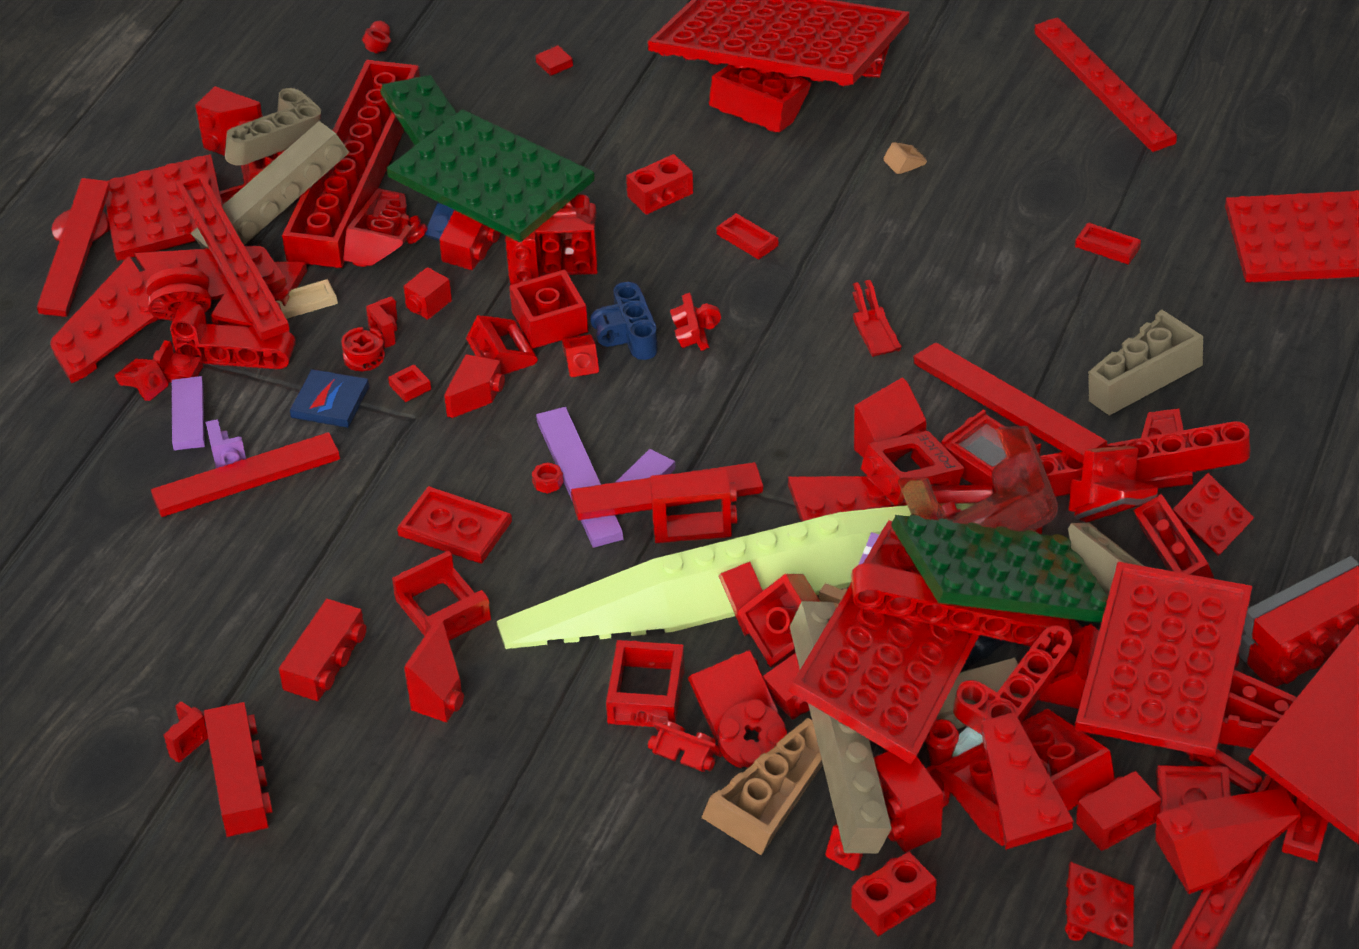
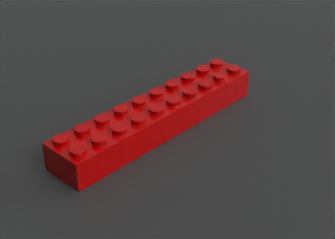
M366 60L332 130L338 135L349 153L301 195L282 234L287 262H306V264L343 267L345 262L343 259L346 229L379 187L404 132L401 123L380 93L382 84L420 77L419 65Z

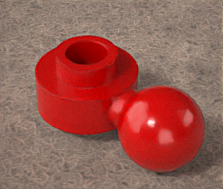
M376 21L372 23L370 28L366 29L362 38L366 49L373 53L387 50L391 42L389 25L384 21Z

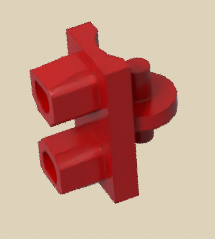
M690 292L682 295L684 305L670 310L673 322L677 327L675 330L676 338L682 348L697 343L702 351L709 348L705 328L713 329L720 322V310L716 306L707 303L702 304L700 308L694 307Z

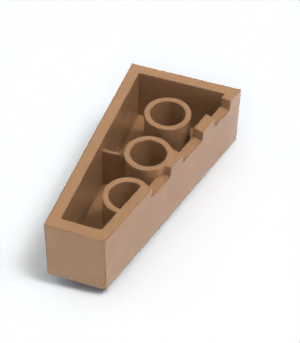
M807 718L782 738L767 754H762L755 760L752 766L731 779L726 787L711 795L701 818L762 855L823 765L813 721Z

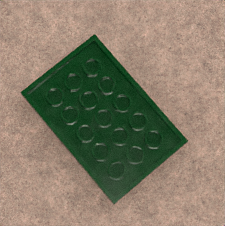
M463 109L387 167L389 178L518 242L523 241L595 181L594 171Z
M895 515L891 527L938 603L1102 623L1108 595L1098 583L1097 578L1090 572L1083 558L1072 550L1071 541L1067 537L1060 534H1054L1053 536L1043 535L1031 530H1026L1025 532L1013 531L1002 526L991 528L983 527L977 523H954L947 519H924L918 515Z

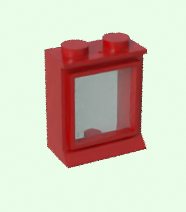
M984 409L974 417L968 418L961 427L953 433H948L941 441V444L964 467L962 478L973 485H992V497L995 500L1001 498L1002 480L1007 477L1014 483H1018L1023 476V465L1030 468L1032 460L1040 456L1041 443L1031 444L988 416Z

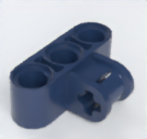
M633 282L619 283L614 288L615 305L599 308L590 317L592 327L597 329L596 337L598 342L606 347L627 343L633 357L641 360L653 358L658 352L656 325L640 287Z

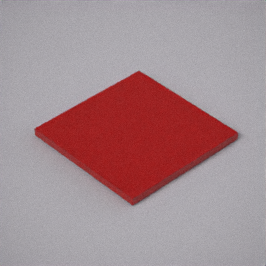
M1356 624L1248 757L1249 761L1357 844H1359L1358 624Z

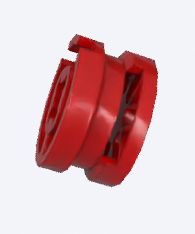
M363 327L349 330L343 336L341 341L343 360L349 369L362 372L369 371L378 367L383 362L385 357L384 341L382 334L378 330L370 328V331L363 330Z

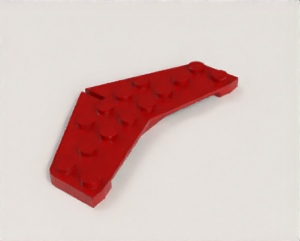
M245 246L270 292L287 285L285 276L264 247ZM210 248L135 253L136 260L143 270L142 272H139L130 256H128L51 339L52 351L70 382L74 383L85 378L97 369L96 363L145 326L159 320V318L153 316L148 311L149 296L146 293V281L151 275L169 268H194L207 275L209 279L208 292L211 300L222 298L226 291L234 293Z

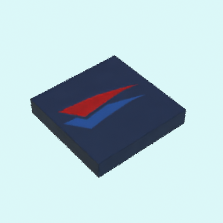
M311 369L290 409L291 418L349 428L369 388V381L366 378Z

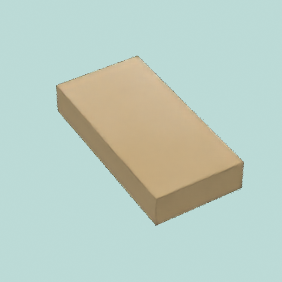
M328 279L291 290L289 293L290 299L286 306H283L281 301L276 300V302L280 303L281 311L286 319L338 304L337 297Z

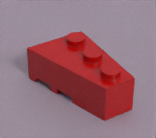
M454 210L439 239L442 262L473 270L479 261L485 258L491 245L498 241L501 233Z

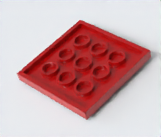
M211 154L108 180L111 188L105 204L117 261L124 260L128 256L130 258L135 257V253L155 252L196 241L191 233L197 228V225L177 192L175 182L203 173L222 206L223 202Z

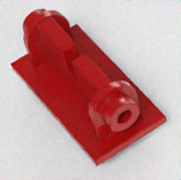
M666 721L665 725L653 722L654 727L658 731L657 737L652 735L648 742V748L652 749L653 754L676 761L680 750L685 751L680 761L681 764L701 772L713 769L715 765V758L712 757L713 754L722 757L720 749L715 744L716 740L703 733H697L696 736L684 732L685 729L682 726L670 721Z

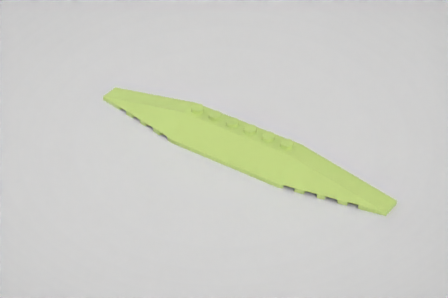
M924 503L838 512L655 558L497 621V627L505 649L548 645L547 640L564 639V643L578 642L579 637L599 635V639L611 638V634L631 632V636L646 635V630L663 628L665 633L675 632L735 616V613L718 575L747 562L751 563L763 591L784 574H804L816 595H819V591L825 583L839 589L846 588L851 584V572L859 565L871 532L880 535L887 521L891 520L893 522L895 515H918L924 519L934 520L930 512L946 503ZM955 503L957 509L961 508V513L957 514L959 521L993 508L992 503Z

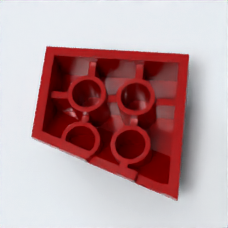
M729 64L712 76L709 106L719 109L722 113L740 117L746 122L766 127L769 131L780 133L794 122L810 90L811 83L801 76L788 77L785 73L779 72L763 73L759 69L749 67L739 69Z

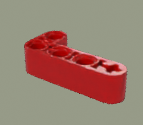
M192 301L180 303L170 327L175 353L202 357L203 364L283 369L289 364L296 343L295 337L290 332L261 341L254 327L207 324L203 308Z
M1053 625L1047 627L998 692L993 691L976 680L962 682L957 689L953 704L955 717L981 735L982 721L1015 712L1021 723L1065 664L1072 644L1070 632L1061 626ZM1048 650H1052L1051 655L1047 653ZM1030 669H1037L1042 673L1037 674L1032 672ZM1018 693L1021 694L1024 698L1014 697L1012 694ZM970 699L977 704H968L964 700Z

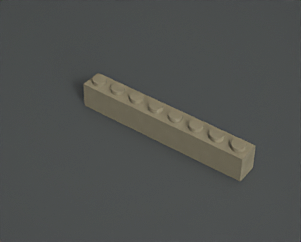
M801 601L790 625L800 669L835 611L834 602ZM808 703L844 853H878L892 828L869 739Z

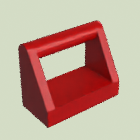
M477 315L466 337L476 356L500 361L501 374L514 372L537 363L538 358L515 320ZM510 334L519 351L507 350L500 336Z

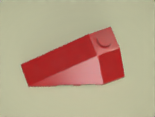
M376 189L346 229L343 260L350 261L360 267L372 266L404 244L410 235L405 194Z

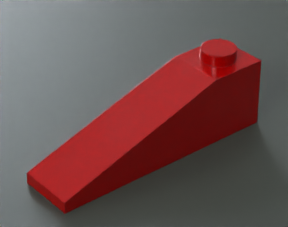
M1284 788L1189 802L1157 814L1155 840L1188 894H1191L1225 880L1230 876L1233 868L1242 861L1246 863L1254 856V852L1266 842L1275 840L1301 819V813Z

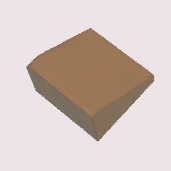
M897 142L891 143L884 156V161L897 174L918 168L927 162L926 158L913 145Z

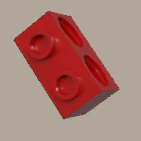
M674 154L626 175L627 196L646 215L693 194V172Z
M907 852L899 858L890 859L883 868L873 874L865 875L857 880L852 886L851 908L877 936H880L935 902L936 879L910 852Z

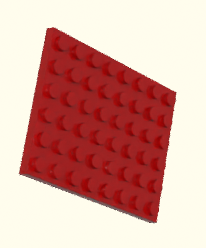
M691 0L648 40V51L658 52L661 56L676 55L682 56L686 60L700 59L706 60L711 64L725 63L739 69L749 67L759 69L763 73L779 72L785 73L788 77L803 76L809 77L813 81L827 80L836 82L838 85L848 86L853 85L908 24L909 12L836 0Z

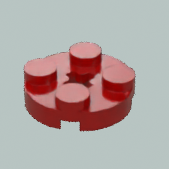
M753 699L731 707L723 715L718 728V748L730 764L739 768L743 766L749 768L762 754H767L787 735L783 720L776 711L766 706L762 701ZM746 730L757 731L759 733V741L755 742L753 739L746 741L744 739Z

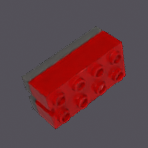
M1349 556L1248 608L1244 626L1246 634L1242 636V643L1238 654L1266 684L1276 688L1283 683L1292 682L1298 675L1310 669L1319 668L1330 658L1356 624L1359 625V563L1352 556Z

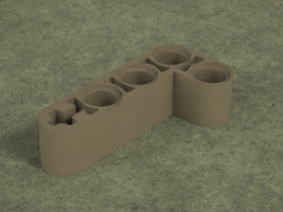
M282 89L279 92L277 112L227 131L226 161L230 164L241 166L286 150L320 121V107L298 89Z

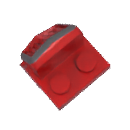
M1118 446L1085 450L1082 478L1072 479L1069 511H1075L1074 516L1076 519L1090 522L1147 503L1158 495V487L1135 481L1138 448Z

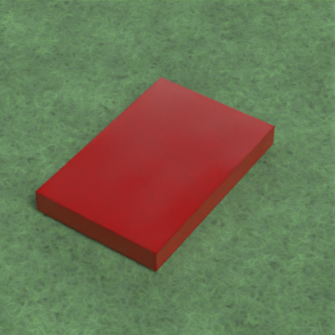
M428 486L397 527L398 536L445 552L449 550L451 554L482 564L511 524L512 516L510 513Z

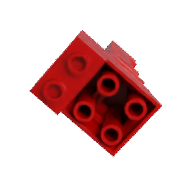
M578 194L523 241L518 242L506 236L510 285L564 269L568 275L597 274L596 205L590 203L587 195Z

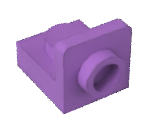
M218 419L206 422L216 468L246 459L241 437L229 439L227 430H220Z

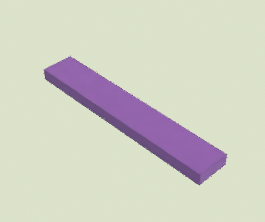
M566 407L536 414L538 426L556 465H559L563 473L564 484L570 498L571 489L601 485ZM615 515L581 520L593 548L623 540V531Z

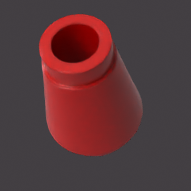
M935 720L925 739L932 766H939L952 759L958 743V730L948 720Z

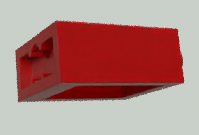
M728 470L650 476L655 543L732 537L731 524H737L736 504L731 505V502L737 501L736 485L735 482L729 483ZM721 499L722 511L666 516V503Z
M617 640L606 699L608 724L654 727V721L663 725L666 724V721L676 723L685 668L684 645ZM624 666L671 669L667 696L620 692Z

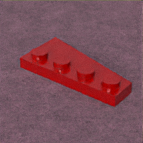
M868 476L788 477V486L801 522L838 512L895 507ZM924 488L907 490L901 506L927 503Z
M1015 712L982 721L981 733L988 766L992 774V786L994 794H996L999 820L1004 832L1005 849L1072 830L1073 819Z

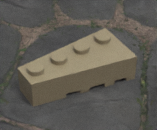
M1161 309L1155 315V320L1152 323L1146 322L1140 327V333L1136 337L1126 339L1122 343V349L1118 352H1111L1089 371V402L1106 414L1111 415L1203 366V336Z

